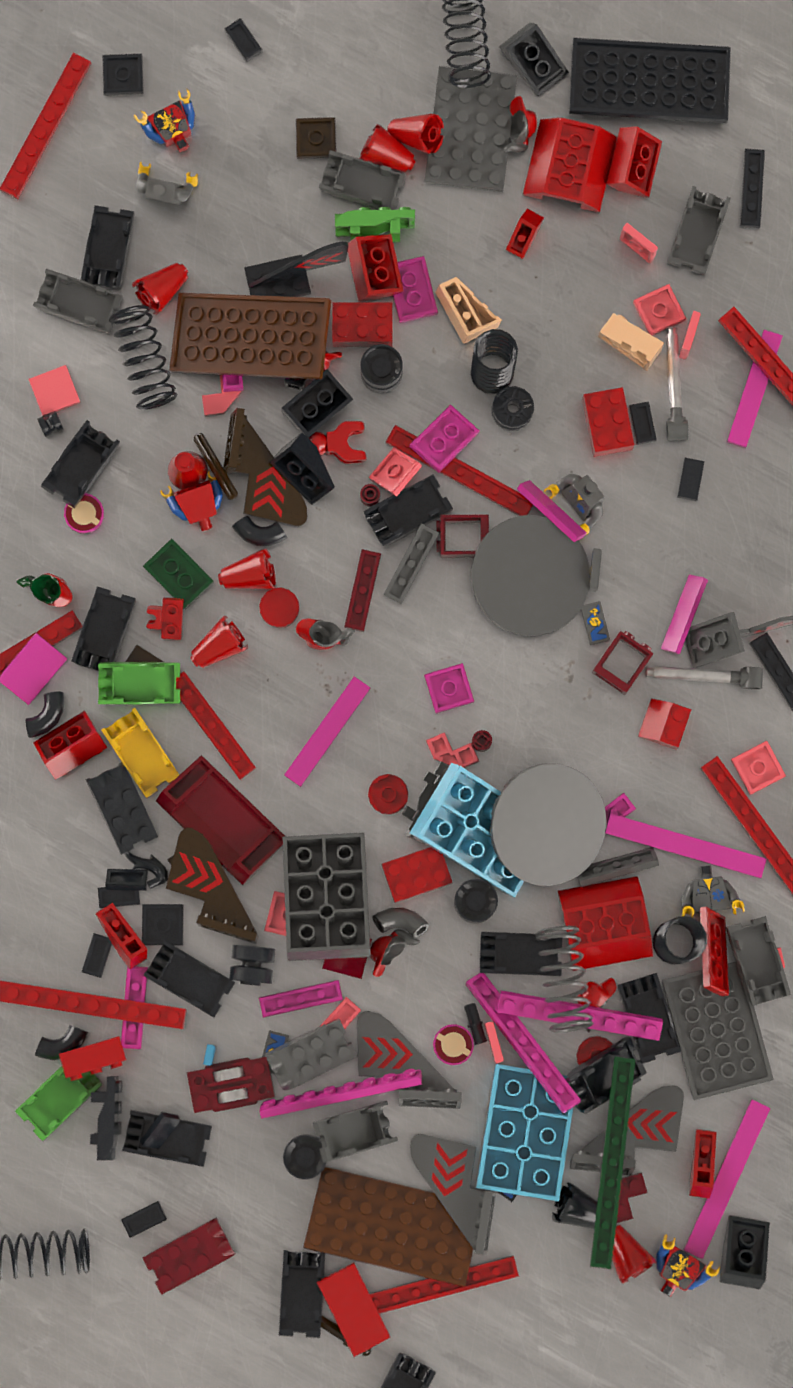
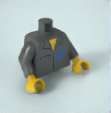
M142 162L139 163L136 188L138 192L144 193L146 198L181 205L182 202L189 198L193 187L198 185V174L191 176V172L186 174V183L184 185L149 178L151 164L146 167L142 165Z
M569 474L556 482L557 485L551 484L545 488L544 492L547 490L552 492V495L549 497L550 499L555 497L559 490H561V493L577 514L585 521L584 524L579 526L587 534H589V527H592L603 515L602 503L604 495L588 475L581 477L580 475Z
M711 866L699 867L701 879L692 880L682 895L683 910L681 916L689 914L693 918L694 913H700L701 907H708L717 911L730 909L731 905L734 915H736V908H741L745 912L744 903L739 899L736 890L722 876L713 877Z

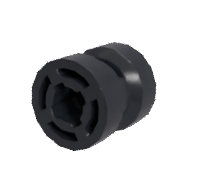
M56 411L51 412L47 417L37 418L45 437L51 435L55 430H63Z

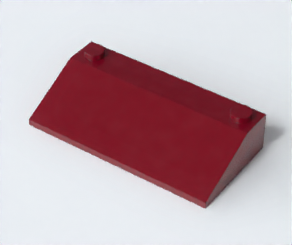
M202 755L164 788L156 799V802L184 829L192 828L203 834L214 850L220 864L242 885L283 846V837H286Z

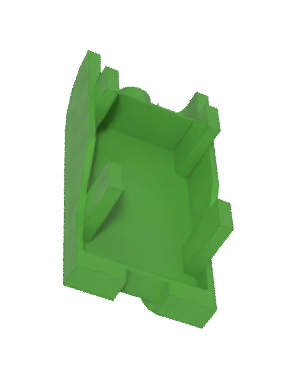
M362 207L359 210L335 214L336 237H350V240H353L355 237L380 235L390 231L393 242H400V228H415V209L400 207L399 210H391L389 207H381L379 210H371V208Z
M104 662L98 664V704H180V688H176V677H180V662Z
M61 1066L15 1112L24 1122L29 1120L35 1127L33 1132L41 1141H44L91 1097V1092H96L102 1086V1082L95 1074L91 1075L90 1072L82 1074L83 1078L71 1081L70 1077L65 1079Z

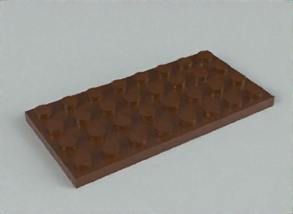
M178 293L169 371L176 373L322 379L331 300L329 298Z
M324 1167L321 1172L303 1246L304 1249L465 1287L473 1249L435 1193Z

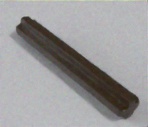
M196 434L194 442L228 500L236 499L238 492L204 434Z

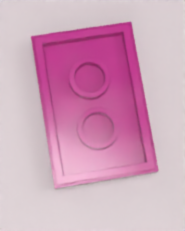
M421 256L397 262L404 290L402 293L393 295L399 323L437 315L438 310L425 257Z
M450 404L409 447L440 473L479 434L480 430Z
M35 633L2 672L0 683L29 705L64 664L67 657Z

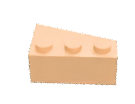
M457 277L440 284L435 292L463 344L479 337L485 331L498 328L502 319L498 316L496 317L488 309L485 303L480 302L474 296V293Z
M614 313L601 329L598 336L646 371L660 354L664 342L631 324L622 315Z

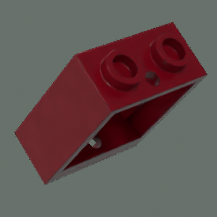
M489 514L440 515V520H436V531L440 533V540H436V552H440V558H474L475 551H446L445 523H480L481 542L489 532Z
M620 631L592 671L594 675L623 695L628 692L654 654L651 652V647L643 642L639 644L634 640L635 637L627 631L624 633ZM619 641H622L645 657L628 683H625L602 667Z

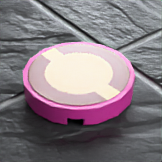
M85 494L75 509L66 504L64 518L67 525L73 531L80 534L91 533L101 526L104 520V509L101 502L95 496Z
M453 1024L447 1025L437 1032L433 1041V1048L437 1058L443 1063L459 1065L467 1061L472 1055L474 1042L466 1028Z

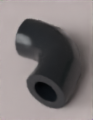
M245 516L232 526L234 531L244 541L255 546H272L288 538L277 521L267 527H261L256 525L249 516Z
M57 691L44 694V708L42 712L37 716L26 718V730L29 738L48 733L58 724L64 711L63 692Z
M69 1025L65 1035L59 1039L52 1040L42 1037L37 1046L35 1056L43 1059L58 1060L60 1059L59 1054L80 1048L88 1032Z

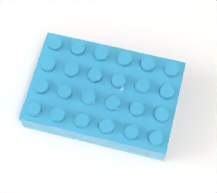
M451 763L410 831V834L487 881L503 893L515 898L524 881L514 876L502 865L495 854L490 837L491 813L496 798L499 797L501 792L460 765Z
M495 1064L476 1188L559 1201L573 1108L563 1114L530 1069Z

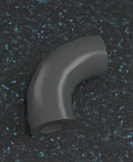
M388 908L376 913L372 917L376 927L382 933L392 928H402L407 930L413 938H417L423 935L429 928V924L415 911L406 908Z

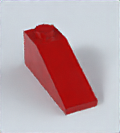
M113 903L96 913L99 922L117 953L129 969L147 959L146 946Z
M696 1129L689 1196L710 1199L714 1186L717 1132Z

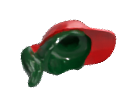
M46 573L37 577L28 575L16 580L17 584L21 587H30L33 595L45 604L65 607L72 601L73 596L66 581L59 576Z

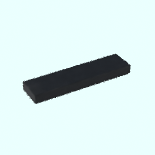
M744 150L740 227L760 229L765 150Z
M766 632L749 644L793 711V672Z

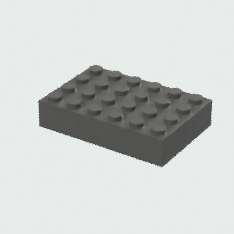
M364 832L283 837L288 961L371 957Z

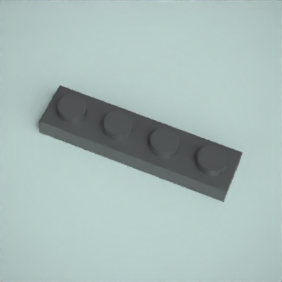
M421 523L384 592L385 596L402 604L439 532Z
M650 847L592 863L577 878L580 886L584 887L659 866V861L654 848Z

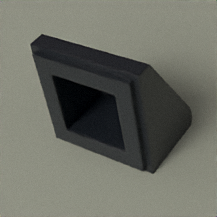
M285 378L284 385L285 387L302 391L305 388L307 379Z

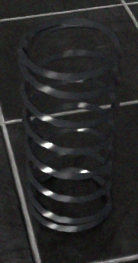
M442 0L444 2L442 9L449 13L443 19V23L450 27L445 31L444 36L452 40L446 45V50L454 54L447 59V64L455 68L448 73V80L452 85L461 88L481 86L491 78V72L489 71L490 62L487 59L489 49L485 45L488 35L484 31L486 21L483 18L485 14V8L481 4L483 0ZM456 1H470L466 3H452ZM476 3L475 6L466 10L451 11L446 9L447 4L463 7ZM479 6L481 8L480 15L474 12H470ZM463 14L478 17L474 21L464 24H450L447 22V19L454 15ZM480 19L483 23L481 29L473 26ZM460 28H471L479 31L474 35L463 38L448 36L450 31ZM481 33L484 36L483 42L473 39ZM460 42L480 44L478 47L467 51H452L449 49L451 45ZM482 47L485 49L484 56L474 53ZM459 56L481 58L474 63L466 65L451 63L453 58ZM483 61L486 62V68L482 66H476ZM466 69L484 71L471 78L459 79L452 77L455 73ZM487 73V78L479 83L464 85L454 82L473 81Z
M146 305L122 309L111 315L108 320L112 324H123L137 320L145 315L149 317V320L141 326H133L117 331L113 335L116 338L134 334L142 329L154 331L146 340L131 342L120 346L118 349L120 352H127L145 344L158 345V348L151 354L130 358L122 364L124 366H132L150 358H161L163 360L156 368L133 373L127 378L133 381L156 372L167 374V377L157 384L142 386L132 391L133 395H140L158 387L172 388V391L154 394L139 401L136 408L140 410L163 406L175 400L178 395L175 392V386L166 383L171 376L170 371L161 369L167 359L157 354L162 344L152 340L157 334V329L147 326L152 321L153 316L148 313L150 307ZM136 309H147L145 311L128 312ZM132 315H137V316H134V317H131V318H127V319H123V320H117V319H120V318H123V317L132 316ZM158 397H162V398H160V399H158V400H156V401H154V402H151V403H149V404L142 405L143 403H145V402H147V401H149V400H152V399H155V398H158Z
M491 329L485 331L477 338L474 344L470 375L475 386L485 393L496 394L500 390L509 387L514 377L518 347L515 339L504 330ZM496 355L503 358L507 365L503 368L493 369L485 366L480 360L485 356Z
M689 916L676 917L661 924L653 936V948L656 955L662 961L669 964H682L699 958L707 945V933L703 925L698 920ZM672 924L684 926L690 931L693 938L691 952L685 958L675 956L666 945V934Z
M83 1228L81 1231L78 1247L74 1233L70 1229L64 1234L62 1247L60 1239L54 1230L48 1236L46 1248L39 1232H35L30 1248L27 1238L23 1233L17 1236L14 1249L9 1236L3 1235L0 1240V1280L2 1279L1 1261L5 1238L10 1249L13 1278L15 1280L18 1277L17 1260L21 1237L26 1249L29 1277H33L34 1247L37 1236L42 1248L45 1275L49 1276L50 1246L53 1235L58 1248L61 1274L64 1276L68 1234H70L74 1248L77 1273H81L82 1258L83 1270L87 1274L90 1268L87 1230Z

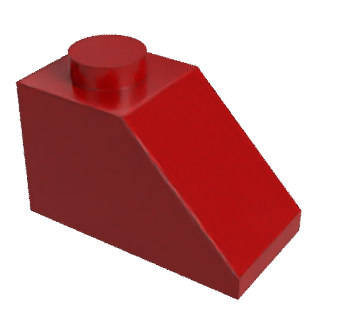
M527 208L520 217L506 250L523 259L545 217Z

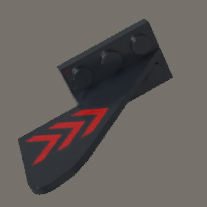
M341 241L329 244L305 256L301 254L244 267L250 295L300 297L311 294L307 271L346 262L348 242Z

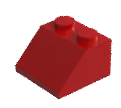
M651 698L638 737L677 750L692 709Z

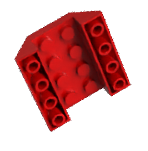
M566 118L540 119L523 195L542 199L543 195L576 202L581 204V209L600 213L617 136L600 126Z
M638 876L558 891L565 926H576L579 928V931L573 935L578 936L581 942L570 950L580 951L584 956L573 965L588 969L653 957L651 932ZM568 938L569 945L577 942V939ZM570 954V960H575L580 955Z

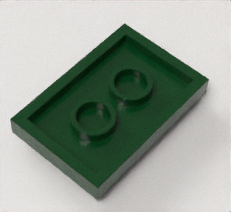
M172 538L143 565L149 574L173 598L184 599L183 608L185 610L214 583L205 571Z

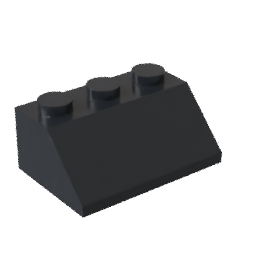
M326 369L323 372L322 379L313 380L282 407L281 412L295 428L309 438L353 401V398L330 371Z

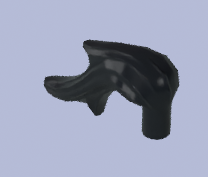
M129 851L124 853L126 858L134 864L133 869H146L155 875L156 878L147 881L149 889L164 884L168 880L166 867L152 854L150 859L135 856Z

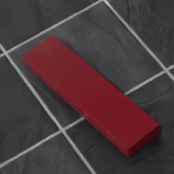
M361 550L344 628L361 632L365 630L381 553Z

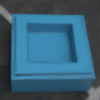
M207 1044L204 1065L211 1066L213 1064L216 1045Z

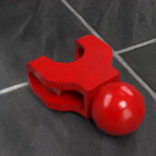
M344 421L334 431L326 432V435L316 431L309 437L321 456L325 453L326 455H333L343 464L363 463L367 460L366 453L363 450L352 449L347 442L350 436L361 434L364 431L365 424L362 421Z

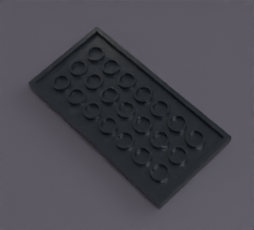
M573 38L569 114L727 123L731 47Z

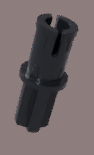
M470 1003L465 1005L464 1009L469 1022L467 1026L471 1029L474 1044L478 1045L487 1042L482 1027L483 1021L480 1020L476 1004Z

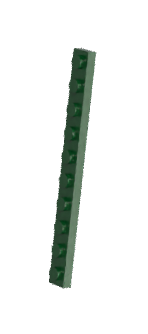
M614 1057L590 1267L611 1269L635 1059Z

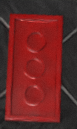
M701 907L700 921L707 933V945L702 953L703 987L722 997L729 996L725 916L708 907Z
M354 1263L317 1282L353 1357L391 1338Z

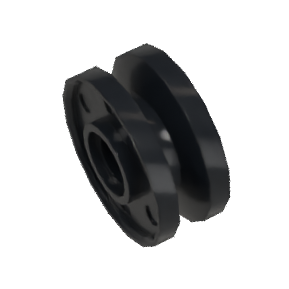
M517 386L506 387L500 390L494 398L491 408L492 417L495 423L502 429L508 431L520 430L532 418L534 401L525 389ZM515 405L518 411L512 413L508 410V406Z

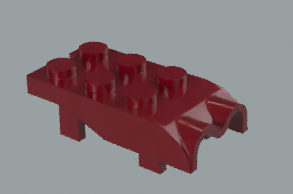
M217 1217L142 1257L148 1270L153 1269L158 1278L155 1284L161 1295L236 1254L230 1246Z

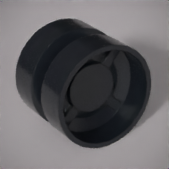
M386 344L374 345L365 351L360 364L361 378L365 386L377 393H386L395 389L399 385L403 374V362L399 352Z
M471 879L464 882L458 888L454 897V907L457 914L469 923H482L488 920L494 914L498 905V896L494 887L482 879Z
M244 945L232 946L231 958L242 961V965L230 966L229 980L240 981V984L260 986L261 983L272 984L273 970L264 968L262 965L263 963L274 962L275 949Z
M303 1134L293 1138L287 1144L283 1154L285 1168L292 1176L307 1180L318 1176L323 1171L326 1163H323L320 1149L323 1147L321 1140L316 1136Z

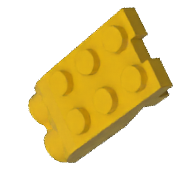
M133 708L129 714L118 719L111 726L101 729L146 798L158 792L156 787L165 781L170 784L180 775L136 708Z

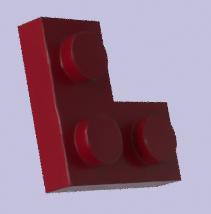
M642 1172L623 1177L621 1180L617 1223L633 1219L628 1198L648 1193Z

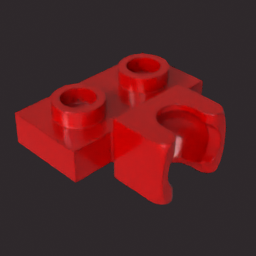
M164 597L162 606H148L147 613L154 615L156 620H149L146 628L161 629L162 639L181 640L184 599Z

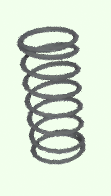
M576 926L547 928L538 931L535 935L537 940L553 938L577 939V942L563 948L540 951L538 953L539 956L556 953L580 955L577 959L570 962L545 966L540 969L541 971L556 969H576L582 971L571 978L545 982L542 985L544 987L556 985L584 986L582 990L575 993L545 1000L547 1003L566 1000L587 1002L576 1009L548 1014V1018L566 1016L589 1018L588 1020H575L552 1025L549 1028L552 1032L576 1031L591 1027L594 1024L591 1015L579 1012L586 1009L591 1002L587 998L576 997L584 993L589 987L583 982L574 981L581 978L586 972L584 968L573 965L584 956L580 951L570 950L581 942L578 936L573 935L579 931V928ZM559 930H573V931H569V932H565V933H560V934H545V935H541V934H544V933L553 932V931H559ZM574 1025V1026H570V1027H566V1028H559V1027Z

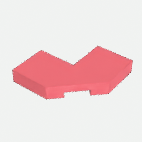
M220 375L222 393L202 395L204 416L225 414L242 391L224 392L223 378Z
M445 732L426 740L434 760L441 761L447 765L454 763L463 768L479 762L472 743L452 750Z

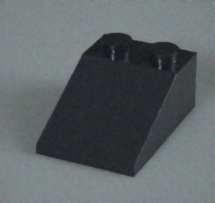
M535 23L527 24L499 46L511 65L537 96H540L569 73Z
M303 432L281 448L270 461V464L311 505L335 487L317 447Z
M729 1215L719 1282L761 1289L766 1281L769 1222Z

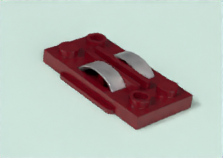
M248 1057L212 1064L211 1066L207 1065L202 1070L187 1072L194 1113L208 1110L219 1112L258 1103V1100L275 1097L269 1062L266 1057L252 1060Z

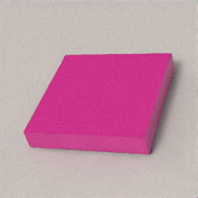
M463 663L424 674L436 714L474 703Z

